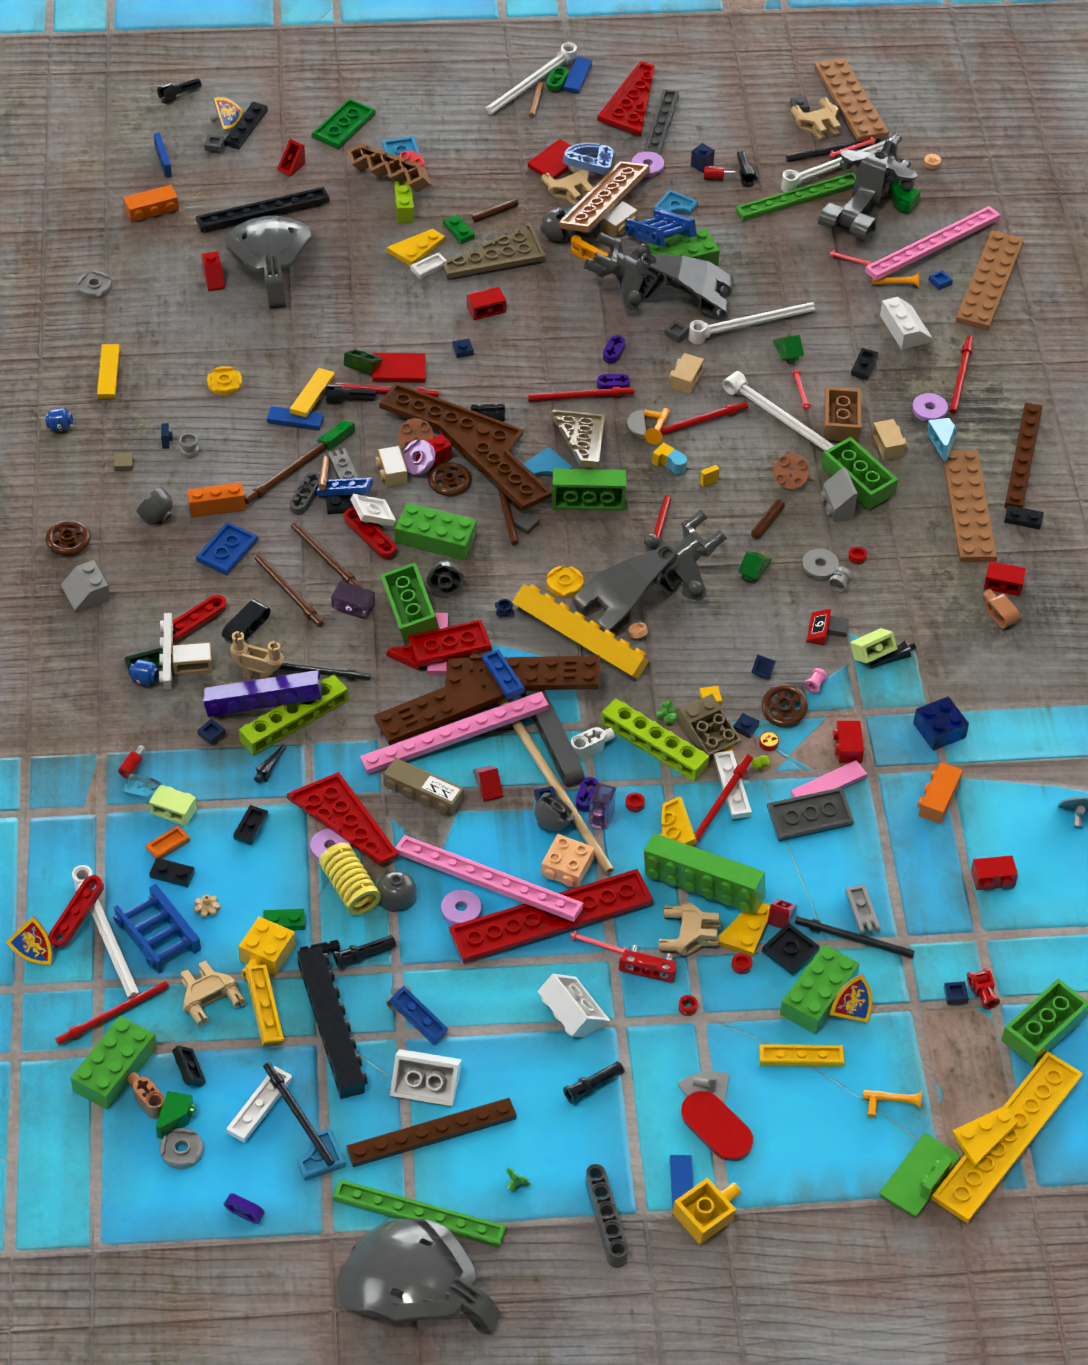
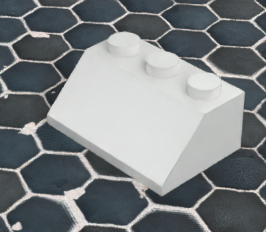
M899 297L882 301L880 316L901 350L933 342L932 336L912 305Z
M552 974L538 990L543 1003L551 1008L554 1012L553 1016L564 1025L566 1033L572 1037H585L610 1023L609 1018L577 977Z
M399 1049L395 1055L390 1096L453 1106L462 1059Z

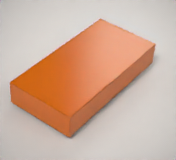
M177 825L145 846L146 850L155 860L156 858L163 859L189 843L190 837Z

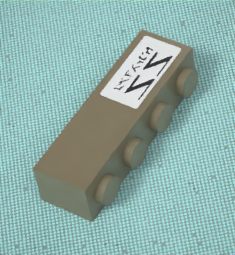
M396 757L383 774L384 786L389 790L397 791L405 797L417 800L423 805L437 809L443 814L453 816L464 801L463 787Z

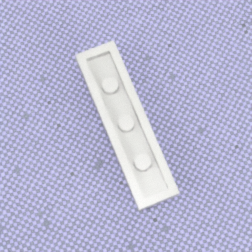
M164 613V620L160 621V630L164 632V637H160V649H163V654H160V666H163V671H159V682H163L164 690H172L173 618L172 613Z
M733 750L713 754L723 790L734 775L733 771L737 766ZM740 778L726 799L732 819L751 817L752 813L742 779Z
M274 1066L277 1074H281L285 1080V1086L288 1087L293 1080L292 1075ZM268 1075L226 1128L227 1134L243 1143L246 1142L281 1096L278 1089H275L270 1083Z

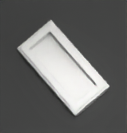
M438 252L412 264L411 271L419 279H422L442 270L443 262L447 260Z

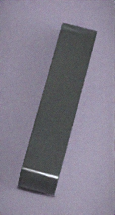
M592 1164L586 1170L585 1184L607 1261L612 1267L620 1268L627 1262L628 1245L606 1171L603 1166ZM598 1195H603V1196H605V1197H604V1198H599V1197H597V1196H598ZM603 1214H609L610 1216L605 1217ZM609 1233H614V1234H616V1235H615V1236H610V1235H608V1234H609ZM614 1252H620L621 1255H615Z

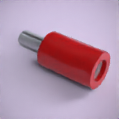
M704 167V179L724 180V177H735V171H724L723 167Z
M140 745L135 752H130L118 769L122 777L131 778L143 760L141 755L145 750L144 746Z

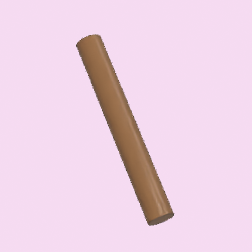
M542 82L537 83L529 112L530 118H534L544 86Z
M327 455L322 458L318 486L320 490H325L330 460Z

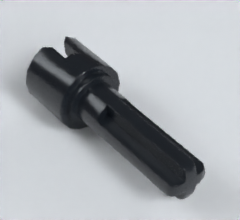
M196 78L176 85L168 83L157 87L158 97L163 98L162 102L175 99L177 94L201 87V80Z
M738 151L737 158L741 168L739 171L741 182L744 186L751 187L754 185L753 180L757 181L758 179L755 169L749 165L745 151Z
M326 384L325 394L327 402H340L342 399H375L374 389L343 388L339 384Z

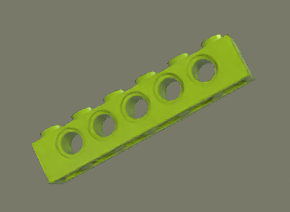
M335 675L323 679L322 699L275 707L272 711L259 716L258 719L240 728V742L253 756L347 702V687Z
M615 698L602 711L601 725L611 728L617 735L691 781L695 782L708 768L709 755L703 750L697 749L688 741L676 736L672 731H668L657 722L645 717L641 712L632 709L625 702Z

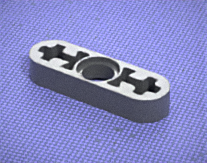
M316 472L306 474L290 500V511L293 514L301 515L306 512L316 495L320 474ZM304 491L310 492V494L306 496L302 495L301 493Z

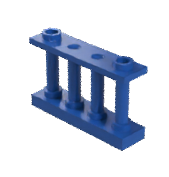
M663 209L654 210V218L642 222L629 218L625 219V230L628 236L662 247L665 246L664 238L676 234L691 238L697 236L695 219Z
M154 884L149 887V899L123 913L118 905L114 906L115 916L113 918L115 923L119 927H123L144 954L151 969L154 968L160 974L162 973V960L184 948H190L193 954L201 951L200 938L158 885ZM152 906L159 909L158 914L135 927L129 920ZM162 920H167L170 923L169 928L147 940H144L140 934ZM173 934H178L181 937V941L158 954H155L151 949V946Z

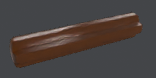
M778 499L774 502L751 531L752 537L759 539L783 510L784 501Z

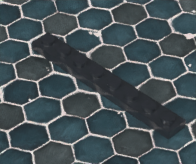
M319 187L196 216V222L200 231L204 232L258 217L273 216L328 203L329 196L324 187Z

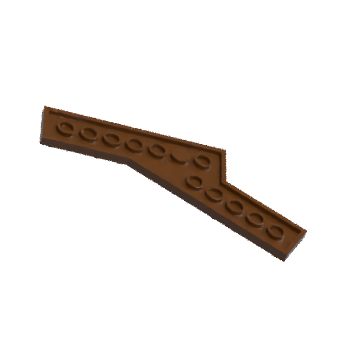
M396 382L380 401L379 408L407 419H422L427 421L432 428L439 430L522 511L552 498V492L510 453L523 436V429Z
M470 655V658H448L445 687L375 714V721L389 746L507 699L483 663V655ZM600 655L504 657L525 688V691L599 689Z

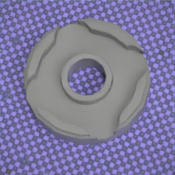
M92 271L90 274L85 273L77 281L78 292L89 299L105 297L112 289L110 277L99 271Z
M825 549L810 550L802 559V570L807 576L810 575L815 580L830 579L836 568L839 567V560L836 555ZM822 563L824 564V566H818L816 564Z
M187 1128L174 1129L172 1133L166 1134L160 1143L161 1157L172 1168L187 1169L194 1166L203 1155V1141L194 1130ZM179 1145H186L188 1147L182 1152L176 1150Z

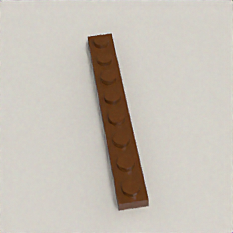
M1025 402L1004 508H1007L1008 505L1023 508L1042 405Z
M506 1098L346 1145V1149L354 1168L516 1120V1112L510 1098Z

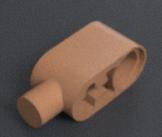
M988 589L983 593V597L986 600V611L1002 629L1021 621L1019 610L1005 594L997 596L992 589Z
M137 1072L131 1073L127 1077V1082L133 1088L136 1102L150 1118L159 1119L165 1100L163 1094L149 1078L140 1077Z

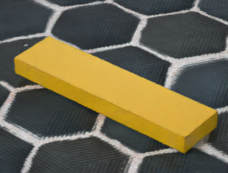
M102 344L97 389L98 399L116 398L119 344Z
M318 368L290 407V413L307 418L326 391V384H330L335 378V372Z
M267 965L246 966L245 973L262 1046L281 1044L284 1042V1037Z
M759 1044L760 1066L844 1067L843 1045Z

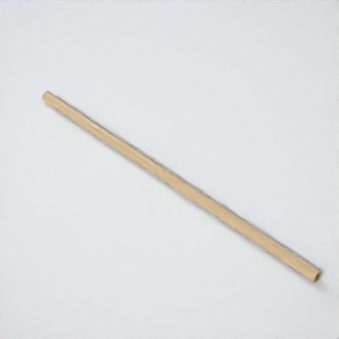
M507 699L498 702L499 706L509 703ZM519 720L511 723L550 786H553L556 796L571 808L572 813L570 815L571 817L574 816L572 820L586 844L594 847V856L606 875L611 874L614 871L613 866L522 722Z

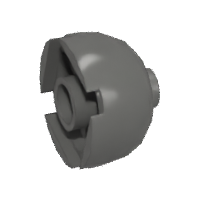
M562 207L549 210L545 213L542 223H540L541 232L545 233L546 237L554 242H562L569 239V233L566 234V229H561L558 223L566 215L564 210L561 211Z
M158 487L150 493L151 497L148 500L145 498L137 509V514L150 523H158L161 520L165 522L172 515L170 512L173 506L172 498L166 490Z
M440 560L434 563L427 576V584L430 587V591L442 598H449V596L454 594L455 596L458 595L463 588L465 580L462 568L451 560Z
M544 793L534 808L538 826L543 830L549 831L565 829L574 819V816L571 817L570 815L572 813L571 808L559 797L552 798L549 797L551 793Z
M401 871L389 872L378 882L377 889L381 894L379 905L383 909L390 912H396V910L401 909L406 911L414 905L417 888L414 880L408 874Z

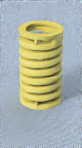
M338 843L323 852L319 858V864L351 915L358 916L375 908L381 899V894L367 874L364 866L360 863L356 853L353 852L351 845L348 843Z

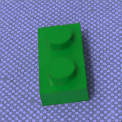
M458 214L443 220V225L460 244L475 239V233Z
M304 909L263 910L264 919L292 931L305 930Z

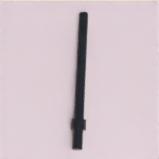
M875 139V144L881 142L880 139ZM862 142L786 155V160L792 161L830 154L831 151L836 152ZM868 144L860 148L864 149L866 147L872 146V144Z
M283 662L278 668L300 672L319 670V674L347 677V680L371 679V673L360 672L352 668L344 670Z
M796 916L794 924L808 927L814 932H825L910 958L914 956L915 950L826 925L817 919L809 920Z
M267 1062L263 1065V1068L270 1077V1083L275 1089H278L327 1166L333 1165L335 1163L333 1157L285 1086V1080L281 1074H277L272 1064Z

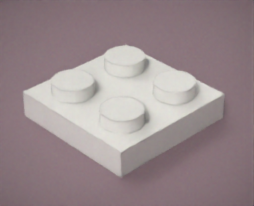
M358 494L352 495L350 500L361 521L377 523L381 526H394L396 519L386 500Z

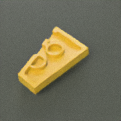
M430 229L386 247V252L411 266L421 261L445 242V236L434 229Z
M762 903L756 915L743 911L719 935L718 946L753 957L768 923L770 905Z

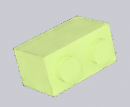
M882 628L850 642L854 659L863 663L871 662L897 650L893 632Z
M159 785L149 801L150 814L187 826L197 809L195 796L180 792L169 786Z

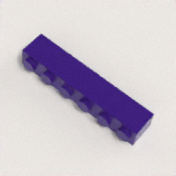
M319 670L206 687L203 702L207 716L210 717L322 699L323 685Z

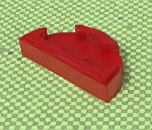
M411 646L391 647L386 652V656L418 671L421 668L416 663Z

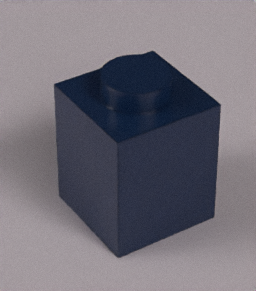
M701 143L692 150L690 166L704 173V167L714 166L715 150Z

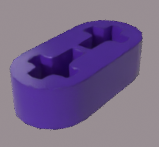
M616 335L609 339L603 350L604 362L614 364L618 361L625 348V339L622 336Z
M603 374L597 378V388L599 390L612 389V387L618 386L620 388L630 387V377L626 374Z
M587 777L581 782L576 796V808L579 811L588 812L593 808L599 791L597 779ZM589 785L593 786L590 791H587ZM588 798V801L583 804L584 799Z
M233 1193L229 1194L224 1202V1207L228 1211L254 1224H258L265 1215L264 1210L259 1205Z

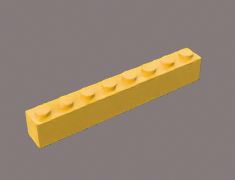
M526 584L522 585L512 601L513 604L596 655H600L604 660L638 680L650 661L644 657L646 655L645 652L638 648L635 651L629 648L630 643L622 638L620 641L614 638L615 634L607 629L603 632L599 629L600 625L592 620L588 623L584 620V615L577 611L575 613L570 612V607L562 602L560 604L555 603L556 598L548 593L542 595L539 593L541 589L533 584L530 587Z

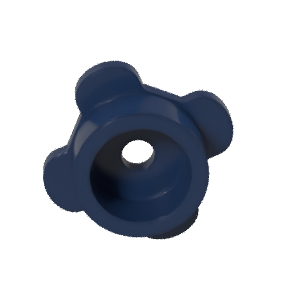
M501 599L495 603L497 608L496 615L498 617L514 615V610H512L513 603L510 600Z

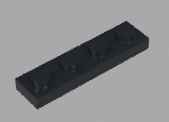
M252 102L225 138L224 146L239 150L268 111L267 105Z

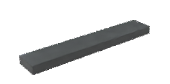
M663 89L644 152H654L661 155L679 97V91Z

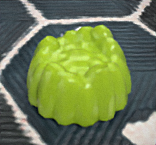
M767 755L756 757L751 762L752 767L755 770H763L765 766L769 767V757Z

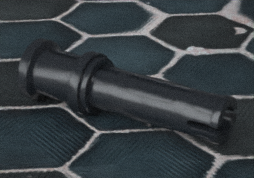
M389 935L358 947L351 945L349 949L340 952L333 951V958L337 968L341 969L343 965L352 962L356 964L361 958L395 948L396 942L393 935Z
M616 1061L614 1064L588 1078L581 1077L577 1083L563 1087L564 1095L571 1104H574L578 1098L590 1095L596 1087L623 1074L624 1068L620 1062Z

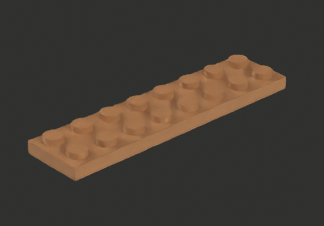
M837 58L835 60L815 63L814 69L834 103L839 108L857 142L870 140V137L875 139L889 137L887 127L846 59Z
M620 161L558 222L559 227L568 231L590 232L650 171V166Z
M991 230L955 322L989 331L1022 248L1024 238Z
M951 450L948 460L943 461L959 562H996L997 554L978 450Z

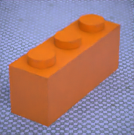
M172 185L123 197L124 208L131 222L179 210L178 196Z
M242 482L187 490L191 518L246 510Z
M940 762L938 769H933L930 778L932 782H927L924 790L925 797L921 796L917 805L920 808V817L939 824L942 823L960 784L962 769Z

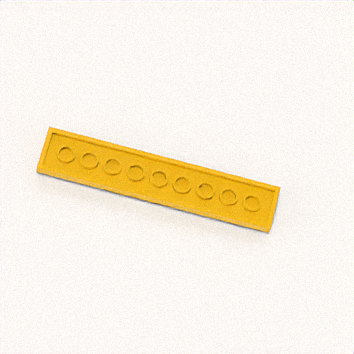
M1047 1051L1005 1103L1018 1120L1017 1126L980 1161L976 1168H974L967 1156L964 1155L934 1192L931 1200L968 1224L1082 1079L1083 1073Z

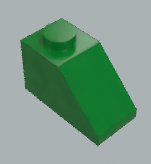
M897 180L890 181L888 193L894 208L909 215L919 204L921 191L914 188L905 190L902 188L901 182Z
M800 335L773 339V343L782 359H788L789 362L799 360V356H804Z
M746 551L738 572L743 574V578L750 581L760 579L771 563L772 558L758 552Z
M167 1091L156 1125L158 1139H163L166 1134L172 1133L174 1129L183 1128L188 1125L190 1117H194L196 1111V1104H193L192 1095Z

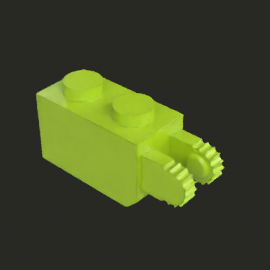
M395 181L394 196L397 223H413L414 204L412 189L408 181H405L404 185H400L398 181Z

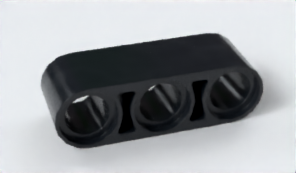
M252 599L226 624L222 631V637L233 643L232 634L235 631H239V635L241 632L244 633L245 642L268 619L271 609Z

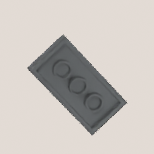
M842 787L767 803V809L778 841L854 824Z

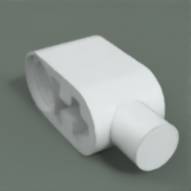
M594 727L574 736L571 740V745L578 760L582 761L602 752L605 742L614 739L615 734L611 728L603 730Z

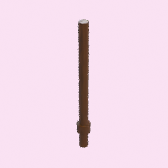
M322 442L265 484L254 488L253 492L245 497V502L249 504L256 498H261L266 494L267 490L325 450L327 445Z
M498 488L510 541L515 546L518 544V539L508 498Z
M297 522L291 524V528L342 577V581L346 585H350L356 592H360L363 589L355 580V577L343 569Z
M260 554L256 555L255 560L304 611L303 614L319 628L322 627L324 622L317 615L316 610L308 606Z

